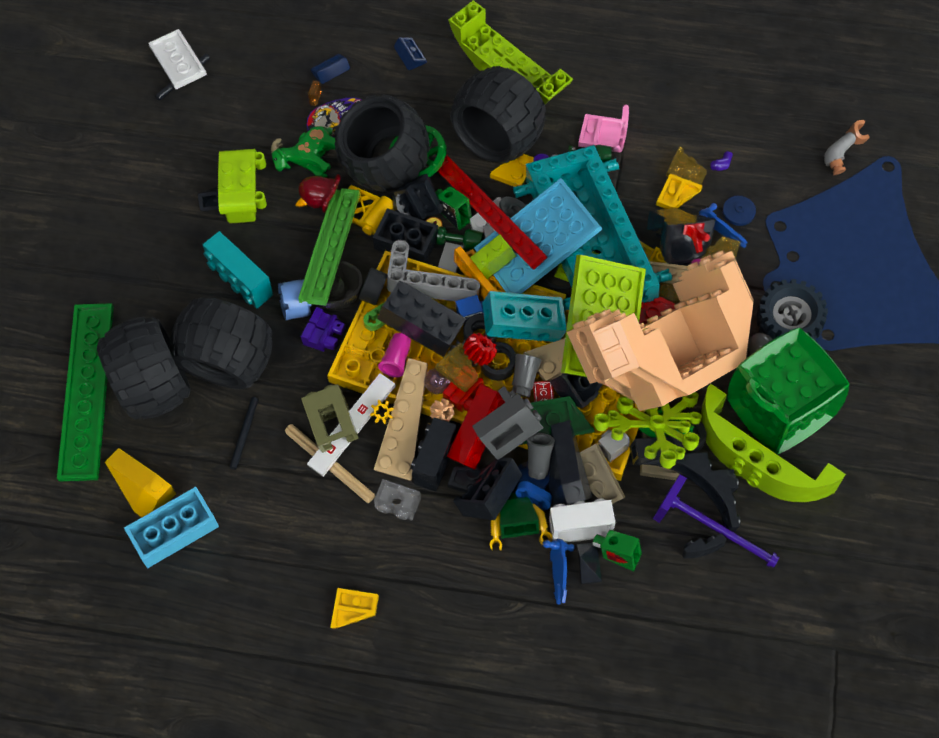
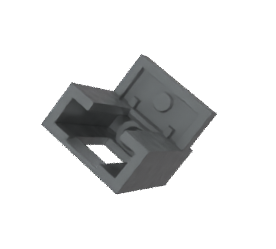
M505 386L498 390L505 403L472 426L479 439L497 460L544 428L540 423L542 417L536 409L531 410L534 407L527 398L523 400L519 393L516 395L513 390L509 392Z

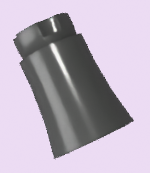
M515 354L512 390L516 395L519 393L521 397L530 398L542 359L524 354Z
M536 433L527 439L528 474L531 478L545 479L548 476L551 453L555 442L554 438L548 434Z

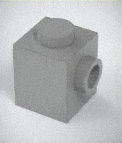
M609 429L598 440V445L609 462L628 450L630 439L626 433H624L622 440H614L611 438L612 431Z

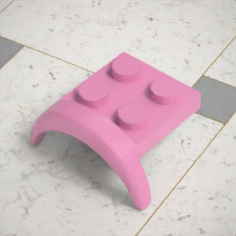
M626 104L623 106L622 119L585 114L578 146L589 147L600 144L612 146V152H622L628 128L629 106Z

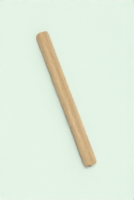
M293 424L286 427V434L310 455L314 456L319 449L318 445ZM335 462L329 469L330 472L365 502L370 503L374 499V493L338 462Z

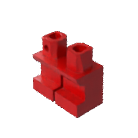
M465 366L455 377V380L442 392L443 398L449 400V403L453 404L454 408L461 413L464 410L468 412L480 384L485 386L484 379L475 376L472 370Z

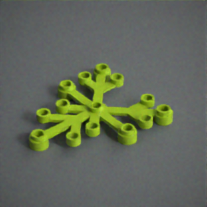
M697 392L683 396L682 401L671 409L669 403L661 406L663 415L658 414V407L645 410L647 413L645 414L633 407V400L627 397H620L617 402L618 412L610 410L607 414L598 413L594 417L593 424L598 431H605L608 427H615L611 433V438L614 440H622L624 433L631 427L650 428L655 432L657 441L651 446L645 447L644 456L648 459L656 458L657 451L660 450L659 461L661 466L670 469L676 464L677 459L681 460L684 458L685 449L693 451L698 447L699 436L689 431L691 423H700L701 414L698 412H680L686 407H694L697 404L699 395ZM619 413L625 415L630 413L641 420H629ZM664 433L681 441L683 447L676 446L667 441Z

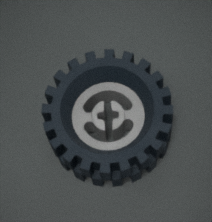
M791 279L790 283H787L786 280H781L780 286L777 282L772 284L771 289L768 288L764 296H762L757 311L756 323L757 326H760L759 332L771 336L774 340L784 333L799 327L816 341V338H819L828 314V308H825L827 305L826 300H821L823 295L820 291L814 292L816 287L813 285L809 288L806 287L807 282L801 281V284H796L797 279ZM784 309L783 314H779V313H778V312H780L781 310ZM799 320L803 321L802 324L797 325Z

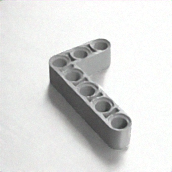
M402 240L393 243L387 274L388 291L392 292L400 280L433 299L457 301L475 295L479 297L480 283L476 279L407 270L408 243Z

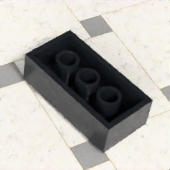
M400 280L383 304L377 317L378 320L442 357L446 355L466 321V318Z

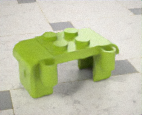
M256 149L219 151L218 205L220 214L226 215L228 223L254 222L256 220V208L264 209L267 206L264 193L261 191L256 192V168L262 170L266 167L264 154L256 152Z

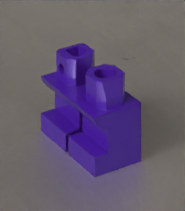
M316 307L301 335L302 343L305 346L323 352L326 348L335 350L338 345V339L332 337L333 333L343 335L346 326L343 322L337 320V315L331 316L324 313L323 309Z

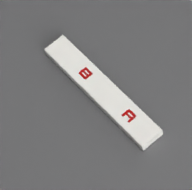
M379 373L349 411L357 434L372 417L370 414L374 412V409L371 405L377 406L378 400L383 403L396 386L394 382ZM340 423L330 435L342 431ZM346 437L332 441L333 449L323 453L318 449L307 465L324 477L351 442L348 443Z

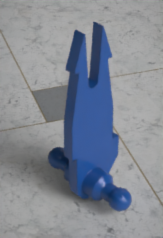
M712 203L709 208L702 209L699 212L701 216L716 219L714 229L720 234L732 240L735 244L743 248L746 247L748 242L718 218L717 214L712 212L717 209L716 203Z
M562 539L552 540L551 542L545 540L543 547L551 548L550 561H552L556 603H565L567 594V557H565V551L572 552L575 550L574 544H567Z

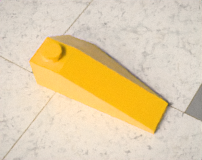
M119 448L105 461L133 511L141 518L165 505L176 495L168 482Z

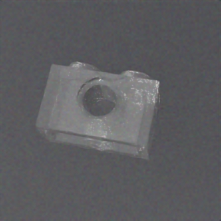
M383 479L375 496L374 504L375 508L382 513L387 514L390 512L396 514V517L402 520H413L421 500V495L419 491ZM394 499L402 500L399 504L392 503Z

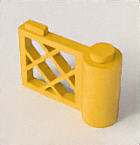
M351 185L348 189L360 191L358 203L361 202L362 207L356 208L355 214L364 212L360 220L353 217L352 223L361 226L366 234L374 235L387 208L393 210V201L386 196L378 197ZM373 200L371 205L364 206L363 201Z

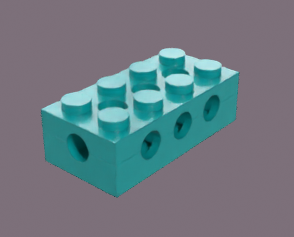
M489 291L482 303L485 332L488 337L556 342L561 340L566 333L567 328L561 297Z

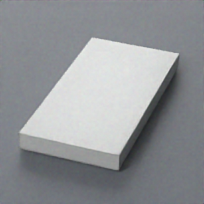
M179 29L148 43L175 89L207 75Z

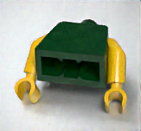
M511 493L497 518L491 520V536H493L490 542L491 550L493 551L492 546L497 542L500 544L499 550L501 551L502 542L499 540L500 535L501 539L539 534V530H541L540 544L543 545V536H547L551 542L552 534L547 532L546 528H548L544 511L536 504H532L528 497L518 498L516 493Z

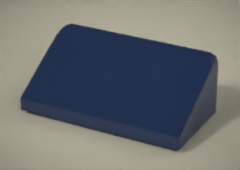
M399 37L394 48L408 70L427 63L413 38Z
M337 54L310 70L317 80L324 84L348 71L350 66L346 57Z

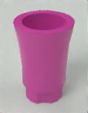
M395 333L383 358L378 364L381 372L391 377L403 376L411 339L402 333Z

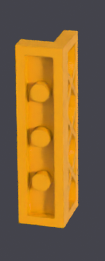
M461 246L454 249L455 264L467 278L479 281V294L483 299L486 298L489 291L506 292L494 275L487 279L470 257L475 254L473 249L467 252Z

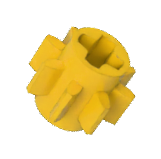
M378 400L377 406L371 405L374 412L370 416L377 417L375 419L376 423L379 420H383V423L386 424L388 417L393 419L390 412L394 411V408L387 407L389 401L382 404ZM381 407H383L384 410H387V412L384 413V417H382L380 414H377V412L380 411Z

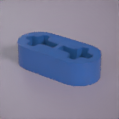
M522 481L518 484L515 492L518 498L528 497L532 504H536L542 510L550 508L552 502V495L527 481Z

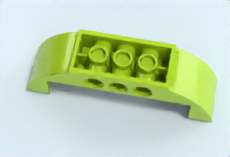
M474 0L449 19L455 38L477 69L484 71L493 66H501L519 73L536 88L544 104L549 102L573 81V78L562 69L550 75L486 24L485 9Z

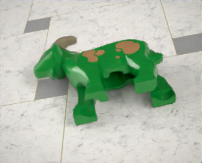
M323 126L312 127L307 133H302L299 137V142L290 148H281L283 146L280 143L282 141L281 138L276 139L271 145L272 160L276 170L281 172L285 168L290 169L291 167L287 164L290 161L311 171L315 176L328 178L325 172L331 168V165L322 160L321 157L325 154L326 150H335L334 143L336 141L331 136L332 128Z

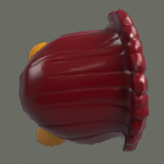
M337 174L335 178L310 176L303 179L299 185V195L301 198L295 205L298 207L308 205L313 208H322L323 212L326 213L328 203L340 182V175Z

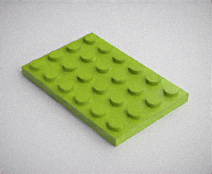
M576 255L561 373L587 377L567 334L568 331L574 329L573 324L582 320L585 321L588 319L587 317L610 309L611 312L619 309L620 313L625 312L626 315L634 313L639 322L646 269L594 257Z

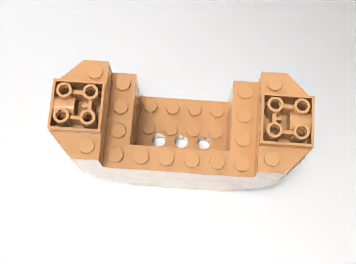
M722 250L713 254L712 257L708 255L701 258L699 264L694 262L688 265V270L682 272V275L678 277L679 281L673 283L680 300L679 303L674 305L675 309L668 308L660 312L662 316L658 317L656 315L647 319L648 323L645 325L644 323L639 324L634 313L626 315L625 312L620 313L619 309L612 312L610 309L587 317L588 319L585 321L582 320L573 324L574 329L568 331L567 334L589 383L598 382L633 400L638 410L642 411L661 407L678 397L690 395L737 368L746 359L754 300L732 251L724 253Z

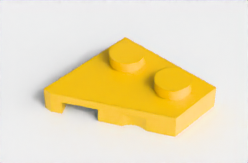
M670 174L656 205L665 209L679 208L701 192L703 185Z

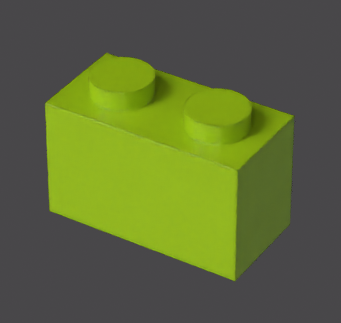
M499 234L470 258L488 279L514 259L516 254Z

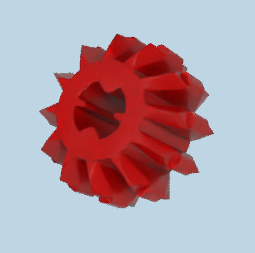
M479 332L477 334L473 333L464 343V354L474 364L478 363L480 366L488 365L496 356V344L492 343V339L487 338L486 334L483 336Z

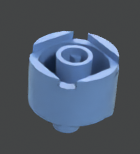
M304 279L278 284V292L281 294L280 304L285 320L311 315V304L307 302L299 303L298 299Z

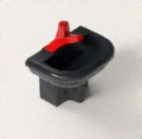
M678 208L649 211L647 229L656 232V237L660 238V251L665 262L668 264L687 265L692 264L694 259L703 258L708 252L712 242L716 219L692 215Z

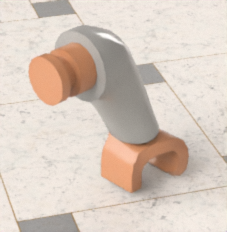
M864 120L855 122L843 137L827 149L824 161L826 166H830L832 170L834 169V175L846 171V168L842 166L845 159L844 153L853 144H863L870 138L869 135H861L859 133V130L865 124Z

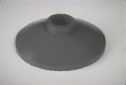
M503 197L499 202L500 209L509 218H512L526 206L522 201L514 197Z

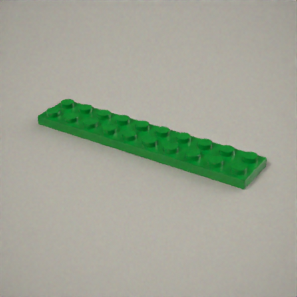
M112 303L74 305L57 473L59 482L99 479L107 376L97 352L98 340L105 337L104 334L112 328L114 309Z

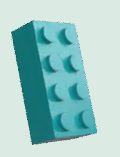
M220 231L202 244L205 251L203 254L208 259L207 265L210 269L216 270L224 282L228 281L231 284V288L237 294L241 293L248 305L252 304L257 309L273 296L269 277Z

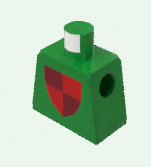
M612 530L608 531L606 537L596 534L594 537L593 546L602 549L603 558L634 572L642 555L638 538Z

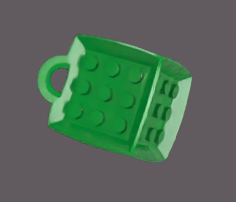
M797 327L770 341L739 364L729 382L727 400L745 426L760 443L778 455L811 436L838 413L848 395L849 382L826 351L803 329Z

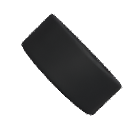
M493 342L496 344L497 353H503L509 357V366L501 370H495L484 364L480 366L481 371L491 380H505L514 373L516 352L506 343Z

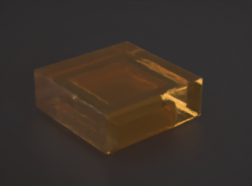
M319 81L312 82L308 93L310 104L317 106L321 95Z

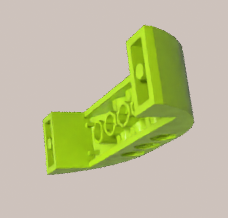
M712 384L708 386L701 409V422L707 433L705 441L712 453L724 465L734 469L735 475L746 479L747 483L752 487H757L773 497L790 502L817 501L836 492L846 475L845 473L828 463L817 479H812L719 416L727 394Z

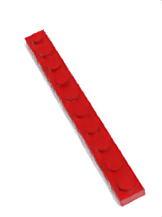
M446 156L438 172L454 189L469 198V203L476 212L535 270L547 258L545 253Z

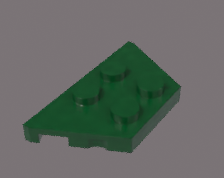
M570 396L531 402L534 407L531 410H537L542 417L540 423L544 427L537 433H545L551 436V425L571 420L575 436L595 432ZM527 440L520 445L527 444Z

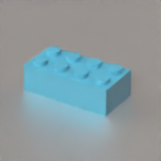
M194 487L124 527L140 558L146 567L149 568L215 530L219 525L197 487Z

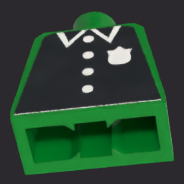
M448 187L444 191L438 189L435 192L444 209L441 214L459 231L470 223L472 214L469 198L453 187Z

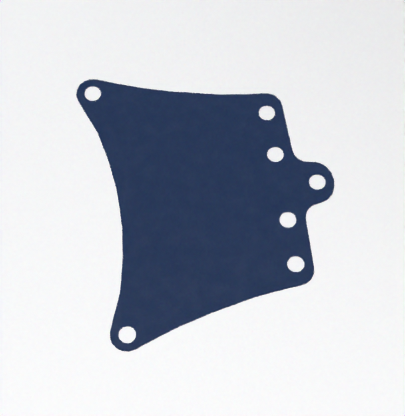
M889 156L881 157L842 183L806 201L773 212L767 216L766 226L778 253L780 265L776 270L769 272L764 277V290L771 289L770 285L774 281L781 282V280H786L787 283H790L791 279H797L796 284H801V281L807 282L806 287L808 288L811 285L816 287L814 292L820 291L822 293L821 300H826L827 305L825 308H828L827 319L822 331L829 329L835 335L831 341L824 340L821 334L819 338H816L817 343L824 350L835 351L868 345L903 343L939 344V280L928 265L913 234L903 199L901 165L898 160ZM884 162H891L895 168L893 171L887 172L882 168V164ZM777 221H782L786 224L787 228L785 231L779 232L775 230L774 224ZM790 251L797 252L799 260L796 262L789 261L787 253Z

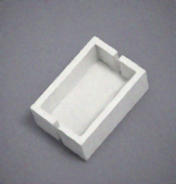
M597 499L590 503L579 501L573 505L557 504L550 508L549 526L552 540L562 539L568 543L594 539L596 534L606 537L608 531H614L615 527L611 500Z

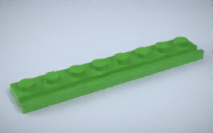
M336 188L333 197L329 201L298 297L299 303L307 302L308 304L327 305L359 201V190L343 188L337 190Z

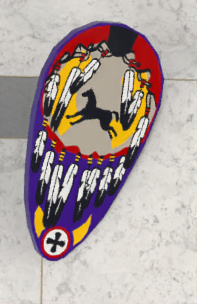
M343 98L316 107L308 116V131L315 126L331 127L333 130L331 136L335 137V129L339 126L341 116L352 107V104L358 100L361 101V99Z

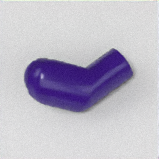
M726 151L722 159L712 161L710 164L711 169L717 171L728 169L733 156L732 152Z

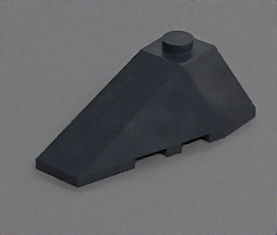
M559 373L549 381L560 398L570 396L575 405L580 409L587 406L597 397L598 391L603 385L598 382L590 384L587 377Z
M571 420L551 425V436L555 442L550 459L549 490L554 506L557 504L569 505L592 498Z

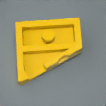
M523 154L515 160L509 161V163H504L490 173V178L513 187L523 185L526 182V164L533 162L534 157Z
M337 588L330 628L336 629L375 616L379 595Z

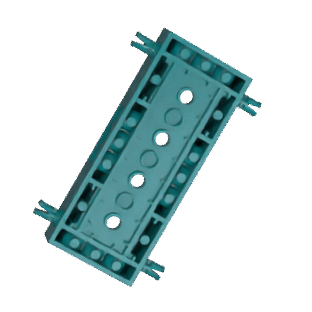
M592 145L526 164L527 184L513 187L516 198L531 194L533 199H535L562 178L602 228L599 233L561 262L571 288L573 285L576 255H584L646 269L642 302L647 303L655 298H659V283L671 281L672 275L669 273V269L654 273L607 173L619 170L616 158L602 163L595 146ZM599 250L601 251V253L594 254L592 253V251ZM571 297L562 299L564 311L569 310Z

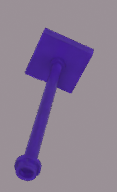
M682 475L678 476L653 520L660 523L669 508L676 507L767 561L766 566L774 568L779 560L776 553L773 552L772 555L680 501L677 495L687 478Z

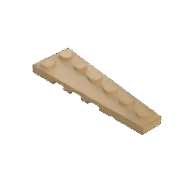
M408 358L393 406L394 411L391 412L393 419H389L374 467L375 471L409 481L413 479L412 469L410 468L415 458L418 442L420 415L424 398L423 393L425 391L428 364Z

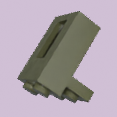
M338 384L326 386L321 391L308 393L306 397L301 398L316 443L322 453L333 449L331 442L346 437L348 443L359 439L349 412L350 408ZM337 417L342 431L329 436L324 422Z

